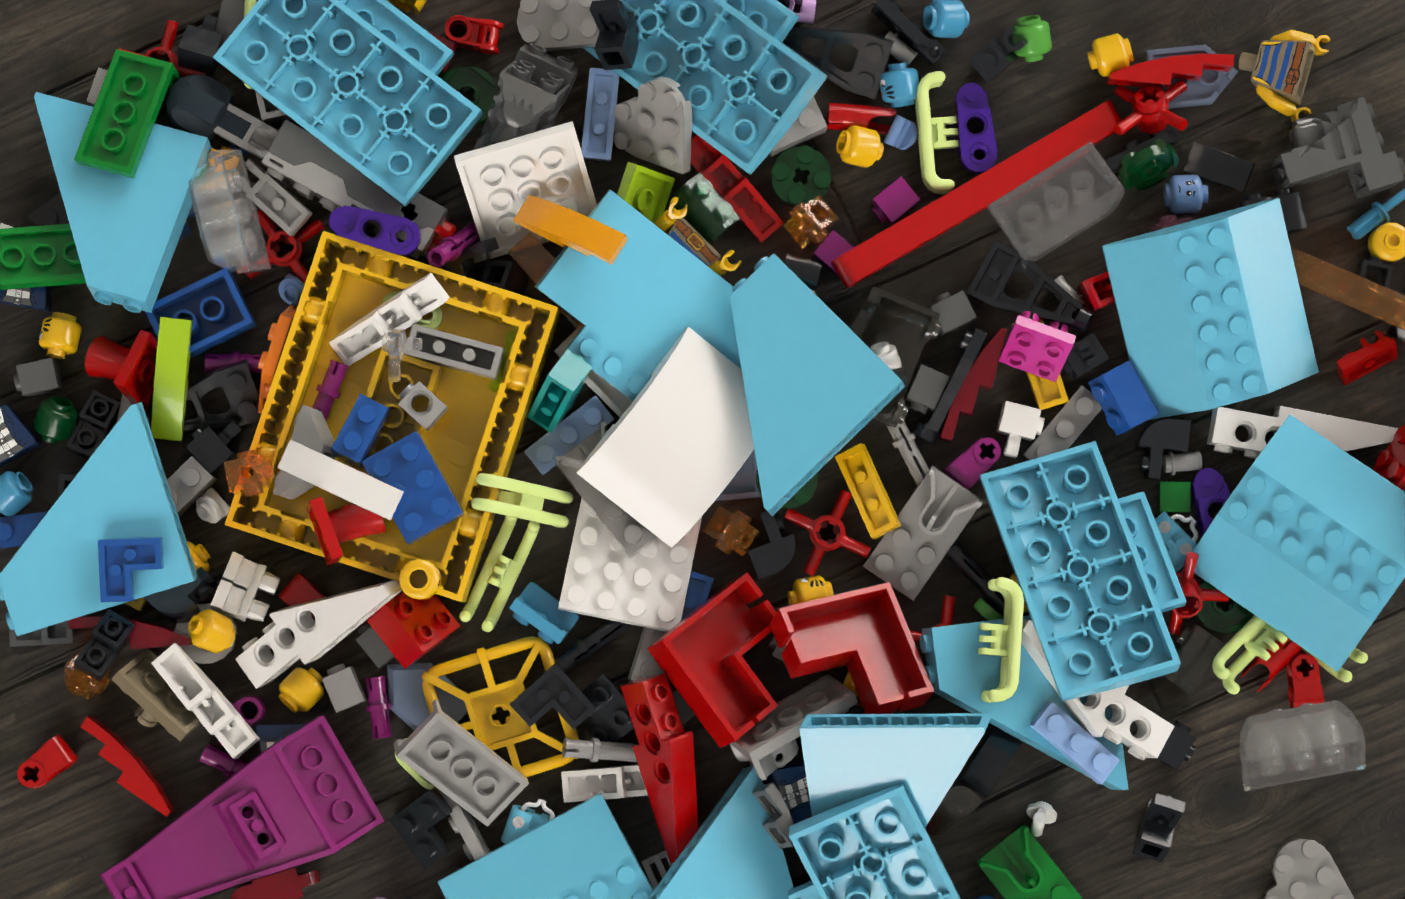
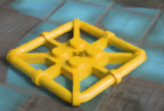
M524 637L488 649L481 647L477 649L476 653L437 664L428 671H424L421 676L423 679L422 687L429 713L433 712L432 702L435 699L438 700L435 686L460 698L465 702L470 721L460 723L459 725L466 730L473 729L475 737L492 751L507 747L512 766L525 777L565 766L574 759H578L571 757L563 758V754H559L521 766L515 749V743L531 738H536L561 752L562 748L566 747L557 739L539 731L536 722L529 727L510 705V702L525 690L523 681L538 653L541 656L545 671L555 663L552 650L541 637ZM531 649L515 679L495 684L489 661ZM481 664L488 687L467 693L439 677ZM497 707H502L504 711L508 710L510 712L504 724L492 718V715L496 713ZM559 714L565 737L579 740L576 728L573 730Z

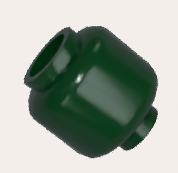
M52 396L50 399L41 402L34 421V428L41 435V439L49 443H58V441L67 440L71 437L78 418V412L73 407L72 401L64 397Z

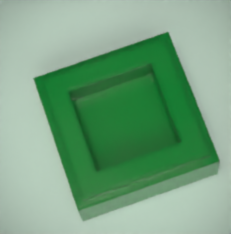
M1159 482L1158 512L1190 513L1191 482Z

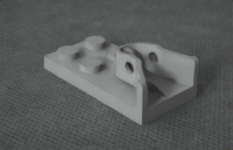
M603 421L599 424V430L564 456L558 455L555 457V464L631 559L658 537L576 473L608 431L607 424Z
M932 465L897 516L902 526L883 536L863 567L885 582H890L892 587L914 601L975 511L980 508L983 500Z
M826 674L777 702L778 706L755 723L737 741L730 743L735 758L739 761H751L757 776L761 780H767L766 777L778 768L784 767L796 756L799 747L795 739L800 737L799 728L807 714H845L850 707L858 703L855 693L831 675ZM782 753V759L780 761H776V755Z
M435 699L432 702L433 712L407 739H397L394 742L396 756L488 827L529 784L528 778L441 710L439 700Z

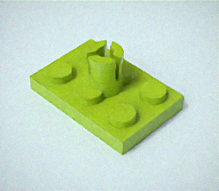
M628 162L617 195L652 223H655L665 211L675 178Z

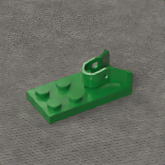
M116 49L74 160L81 165L134 178L165 94L175 82L181 79L174 65L170 62Z
M70 224L0 229V290L86 283Z
M1021 824L975 861L1004 899H1083L1030 833V829L1024 824Z

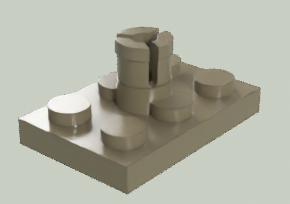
M147 648L120 669L111 680L140 705L135 711V716H139L137 718L139 723L146 727H154L159 722L166 728L168 733L182 741L201 722L193 711L187 710L151 664L157 656Z

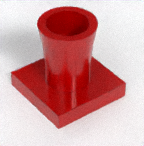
M140 330L131 349L105 336H99L93 340L86 353V373L91 377L114 380L115 386L132 405L142 402L146 412L153 399L158 341L151 333Z
M321 496L310 500L306 507L327 565L339 562L344 556L340 544L368 535L386 533L382 516L351 502L327 512Z

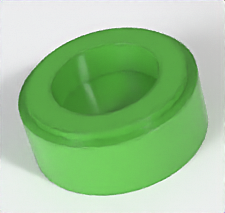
M981 597L973 605L974 609L988 621L1003 618L998 611Z

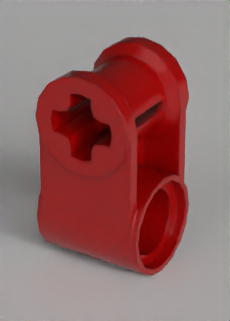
M455 15L446 21L445 37L458 44L457 47L484 54L498 55L500 51L497 48L500 30L504 29V24L491 19H477ZM455 25H463L467 32L463 37L456 38L450 34L451 28ZM490 31L489 41L486 42L488 32Z
M299 572L278 595L289 606L326 597L311 581ZM311 612V617L315 621V616Z
M1299 652L1286 665L1288 699L1291 711L1300 712L1323 709L1325 701L1318 662L1313 656ZM1301 660L1308 663V667L1303 669V673L1296 670V666L1301 665Z
M57 734L21 764L17 772L18 780L25 787L41 788L55 776L68 769L79 757L62 736ZM30 768L40 770L37 773L38 780H29L28 777L31 775Z

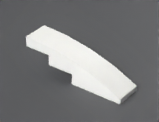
M429 273L359 319L330 340L329 344L344 364L350 366L390 342L395 335L417 323L425 314L444 304L449 299V296L433 274Z
M291 439L277 467L390 521L404 493L393 486Z
M176 643L171 645L151 663L187 710L193 711L210 735L217 737L233 759H238L260 740L222 692Z
M638 764L561 772L564 803L586 801L599 793L602 794L604 799L648 795Z

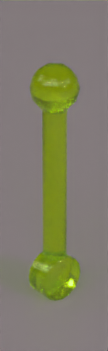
M513 330L505 333V354L498 380H492L489 384V389L493 392H497L499 389L506 360L517 335Z

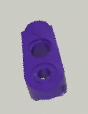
M967 83L960 88L955 96L959 162L966 172L980 175L994 166L998 152L986 91L984 92L981 86L976 83ZM970 120L978 121L982 125V132L978 134L971 133L967 129V122ZM977 150L982 151L984 159H975L973 156L974 152Z
M346 205L336 208L329 217L330 227L336 232V235L400 256L413 254L421 243L422 234L419 226L407 218ZM372 221H378L381 226L379 235L373 238L369 237L366 233L367 225ZM400 231L407 233V239L404 242L397 240V234Z
M1204 468L1198 471L1191 483L1200 538L1203 537L1214 520L1208 514L1210 504L1216 503L1222 508L1230 497L1223 475H1220L1212 468Z

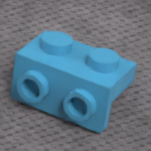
M530 582L509 607L514 612L512 616L518 622L525 626H528L529 623L539 630L537 635L549 644H552L554 641L560 644L579 619L577 613L558 610L559 600L534 582Z

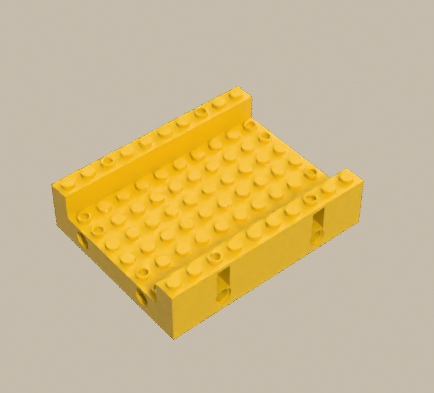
M323 231L224 525L324 557L306 507L310 500L321 496L327 512L350 502L317 486L293 500L273 494L275 477L281 470L277 467L284 454L285 447L292 437L295 428V417L300 412L302 405L313 407L319 392L316 390L317 386L322 384L330 365V360L332 359L344 364L330 346L329 341L380 306L389 293L403 291L429 273H432L449 296V299L440 305L443 321L437 330L502 347L505 350L498 380L488 379L407 356L405 350L412 329L408 327L395 335L390 342L349 366L338 391L341 395L339 399L336 398L327 419V425L335 441L360 394L388 407L389 417L368 457L418 431L465 515L411 545L405 541L393 517L391 521L382 517L386 533L368 535L340 544L344 556L339 562L399 582L400 571L405 564L415 559L428 560L436 565L440 571L441 583L436 594L466 603L495 513L472 508L471 502L474 498L499 501V493L503 491V489L479 485L476 482V477L480 473L508 477L561 313L557 306ZM430 311L422 316V319H431L433 313ZM420 381L449 408L429 431L398 405L402 400L399 395L410 383L416 385ZM419 396L413 402V408L418 413L425 412L430 405V401L426 396ZM335 457L336 461H339L349 467H352L362 473L369 475L364 465L360 470Z

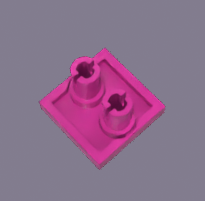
M1024 311L1015 320L1002 349L999 362L1056 382L1074 345L1076 336L1068 333V326L1064 323L1059 330L1060 322L1054 321L1048 326L1039 323L1040 318L1036 313L1033 314L1031 320L1029 319L1031 311Z

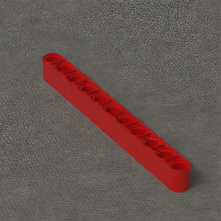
M1110 99L833 260L831 264L846 289L1113 135L1116 133L1114 125L1123 119Z

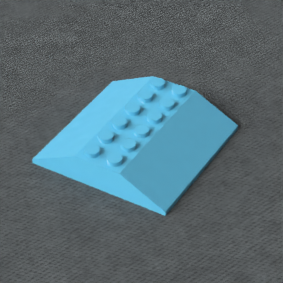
M1278 197L1102 245L1128 358L1159 413L1148 420L1211 410L1262 396L1319 372L1281 203Z
M1289 414L1246 472L1193 550L1199 556L1195 574L1277 631H1281L1290 640L1338 672L1405 578V492Z
M601 793L438 880V884L446 899H648L654 891Z

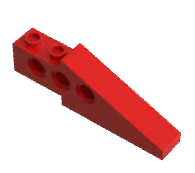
M666 673L640 678L621 686L639 742V744L632 746L669 862L674 863L699 829L693 732H684Z

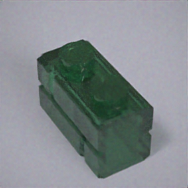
M701 173L687 181L672 197H678V202L674 205V208L677 210H682L688 204L687 213L683 218L710 245L723 237L741 218L733 210L731 204L722 198L713 188L711 182L705 179Z

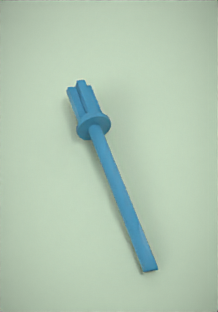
M1405 188L1383 205L1376 201L1373 202L1370 210L1347 226V230L1351 233L1352 237L1355 240H1359L1380 223L1388 222L1390 217L1387 212L1405 199Z

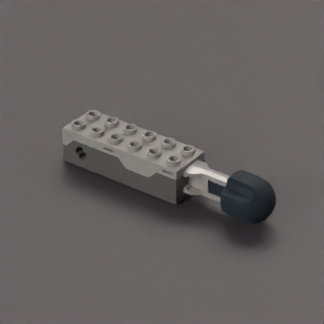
M201 74L187 75L179 79L170 88L166 100L167 113L172 123L180 130L208 137L209 141L216 134L262 159V163L267 168L266 173L274 177L279 183L284 186L288 182L292 183V188L297 190L298 194L311 201L314 196L319 198V203L330 212L344 205L406 218L409 213L415 212L417 217L413 222L419 226L422 236L418 249L410 255L411 257L418 259L421 255L427 258L429 251L436 248L440 240L447 236H453L456 233V226L449 222L451 216L443 206L419 193L416 194L406 207L306 130L285 120L278 131L233 106L235 101L233 89L215 79ZM378 221L370 222L367 226L374 229L372 232L376 234L375 236L379 235L381 231L380 223ZM400 231L397 234V240L399 242L406 241L407 233Z

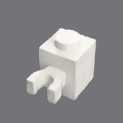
M1009 401L1003 403L996 429L997 433L1008 435L1003 456L1017 457L1021 439L1032 441L1035 439V435H1041L1045 418L1040 417L1041 409Z

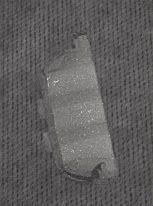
M1090 141L988 205V210L1021 258L1026 262L1029 260L1037 261L1112 214L1122 200L1124 187Z
M215 150L208 152L209 161L199 167L189 180L193 209L208 261L227 270L238 272V274L271 269L242 151Z
M1334 700L1318 704L1305 703L1297 708L1286 710L1274 709L1265 714L1246 718L1240 732L1239 748L1244 791L1365 769V736L1353 712L1340 701Z

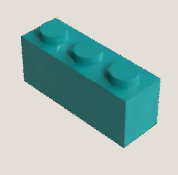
M567 349L547 375L527 417L552 434L571 409L593 367L583 357L573 354Z

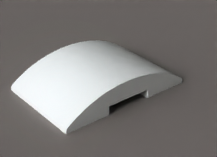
M689 327L684 330L650 376L652 377L618 422L612 424L576 471L580 477L671 548L714 503L754 450L742 370Z

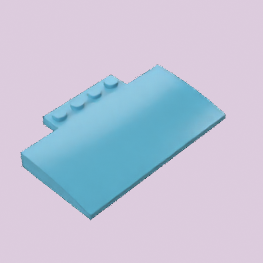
M258 0L213 56L222 66L405 207L483 116L480 108L437 76L453 57L454 52L387 0Z
M621 0L626 12L634 13L638 29V49L633 68L615 69L613 71L636 89H639L640 85L658 77H668L678 82L681 86L677 88L683 94L685 101L690 100L692 131L748 174H752L772 151L828 77L782 43L799 19V16L777 0ZM595 46L584 47L586 51L599 60L594 50Z
M609 189L588 217L627 236L628 240L613 264L610 265L591 254L586 256L566 246L534 286L584 325L565 350L568 349L573 354L583 357L593 367L591 370L631 401H634L652 377L650 376L687 327L691 328L741 369L730 302L733 286Z
M1096 441L980 475V481L1016 579L1023 592L1027 609L1061 701L1124 687L1178 671L1181 662L1162 613L1185 606L1187 603L1144 491L1123 498H1117Z
M903 783L844 803L789 826V837L811 878V881L789 890V899H961Z

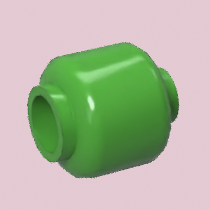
M1039 15L1025 16L1017 19V24L1014 25L1016 31L1011 35L1012 43L1018 44L1022 39H1025L1028 43L1022 49L1014 51V54L1025 57L1026 62L1042 60L1043 54L1049 52L1052 48L1049 23L1041 20Z

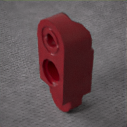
M294 867L252 880V883L245 884L236 889L231 895V899H299L304 897L302 888L321 882L318 870L297 875L296 868Z

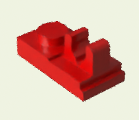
M1380 330L1374 332L1377 342L1369 344L1364 337L1360 339L1361 349L1349 352L1336 361L1338 378L1342 384L1346 386L1397 359L1396 341L1388 336L1385 337Z

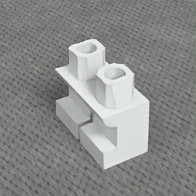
M232 552L211 602L210 610L244 622L247 618L263 622L269 605L255 600L258 590L274 596L280 578L267 572V566L254 563L245 559L244 556Z

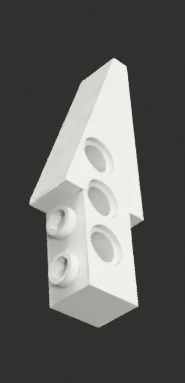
M1284 406L1276 407L1273 417L1218 407L1213 409L1207 444L1214 445V451L1232 454L1233 449L1245 451L1244 457L1256 459L1267 445L1265 442L1266 434L1268 432L1276 433L1289 414L1345 452L1391 443L1398 428ZM1238 426H1243L1247 429L1249 437L1246 442H1241L1236 438L1235 430Z
M392 580L275 611L269 614L274 622L262 630L265 635L260 639L255 637L242 647L244 652L235 660L256 689L269 684L299 659L306 665L321 658L402 591L400 584L397 580ZM311 612L315 616V621L311 617ZM290 630L293 631L295 639L292 637Z
M1023 620L1021 644L1059 695L1033 622L1031 620ZM1129 685L1088 695L1085 705L1081 703L1080 698L1063 701L1079 725L1093 737H1102L1103 735L1104 738L1115 744H1120L1121 742L1129 747L1128 752L1141 760H1145V758H1158L1174 728V725L1126 696L1125 693ZM1108 705L1113 712L1110 721L1105 717V709ZM1133 721L1138 729L1135 736L1131 735L1130 725Z

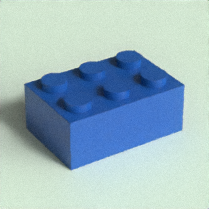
M227 268L156 301L152 312H145L157 338L160 317L193 320L189 349L191 350L190 358L257 326L232 272Z
M418 431L409 434L361 461L369 476L404 492L392 517L407 544L411 545L465 515Z

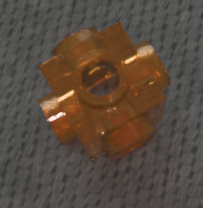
M819 195L806 204L801 202L789 212L792 217L786 222L784 227L803 249L811 243H814L816 246L822 243L830 235L827 230L839 218Z
M255 450L237 453L238 459L224 462L230 493L245 492V497L263 494V488L271 486L269 479L274 478L271 460L266 461L264 455H256ZM253 469L254 474L248 479L247 472Z
M719 506L703 532L717 540L714 546L724 553L730 555L734 551L744 556L759 530L749 524L752 519L741 511L736 510L733 514Z
M79 652L77 655H73L64 667V683L71 693L76 696L81 695L89 701L95 693L101 694L110 682V679H108L109 670L101 681L94 679L74 667V660L80 654Z

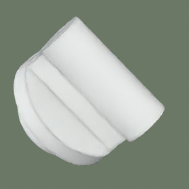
M879 342L871 346V350L891 370L902 367L895 345L888 344V342Z
M212 487L196 500L197 514L206 522L217 523L221 518L228 515L230 506Z
M1043 801L1029 804L1026 810L1027 815L1033 819L1030 832L1035 837L1042 835L1045 824L1054 823L1057 818V813L1053 807Z

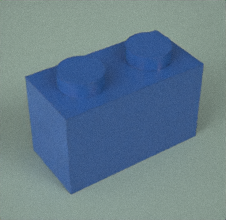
M1130 360L1088 382L1094 399L1099 402L1106 415L1108 425L1117 436L1159 414Z
M360 394L331 448L333 456L361 470L363 466L361 461L368 457L389 417V408Z

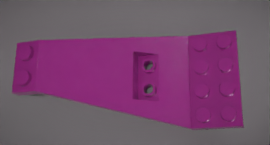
M321 715L268 747L128 857L102 872L99 876L113 899H197L334 854L384 822V819L324 715ZM244 807L250 809V816L248 818L242 815ZM260 833L264 834L266 837V841L263 845L259 844L257 841V837Z

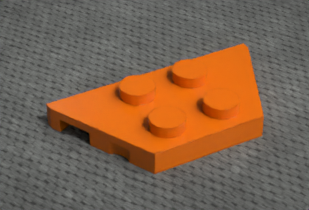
M293 304L280 314L277 323H272L268 334V340L271 341L268 352L263 351L260 358L259 369L262 370L258 413L262 414L297 306Z

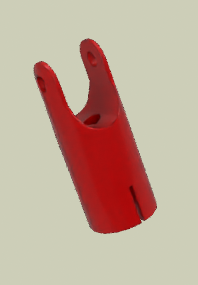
M829 102L827 129L843 131L847 130L850 126L856 125L875 130L881 134H888L890 125L877 124L872 122L871 119L877 116H895L897 111L890 107Z
M1289 638L1284 644L1275 640L1274 642L1279 646V649L1275 653L1266 649L1271 655L1267 661L1256 656L1242 672L1240 678L1257 664L1267 666L1270 675L1256 691V693L1260 692L1300 652L1301 646L1292 640L1290 641Z

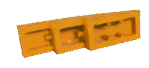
M532 195L528 196L513 219L515 223L563 248L568 246L586 256L591 254L610 265L613 264L628 240L625 234L599 221Z

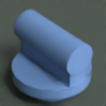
M896 115L884 143L900 150L908 149L917 139L916 124Z
M288 273L279 284L278 291L281 298L287 304L298 306L305 284L293 274Z

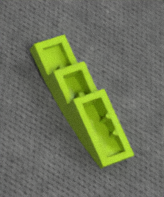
M160 317L152 404L151 432L153 438L182 441L189 383L187 379L193 320Z

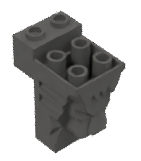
M537 44L523 45L518 50L515 60L500 73L498 82L500 90L493 97L495 104L489 109L488 118L484 124L481 136L477 139L474 150L553 127L560 107L567 102L580 69L574 67V62L562 56L555 58L546 54L547 50Z
M1364 96L1336 106L1332 111L1321 113L1317 117L1295 120L1292 123V129L1288 133L1290 152L1279 155L1269 163L1278 190L1293 188L1347 171L1356 199L1390 189L1404 180L1405 165L1402 158L1397 157L1395 151L1383 154L1384 141L1380 132L1375 131L1372 122L1375 120L1374 110L1370 103H1366Z

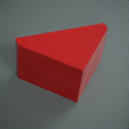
M1108 272L1089 278L1077 286L1079 293L1083 295L1082 299L1086 307L1097 311L1115 303Z

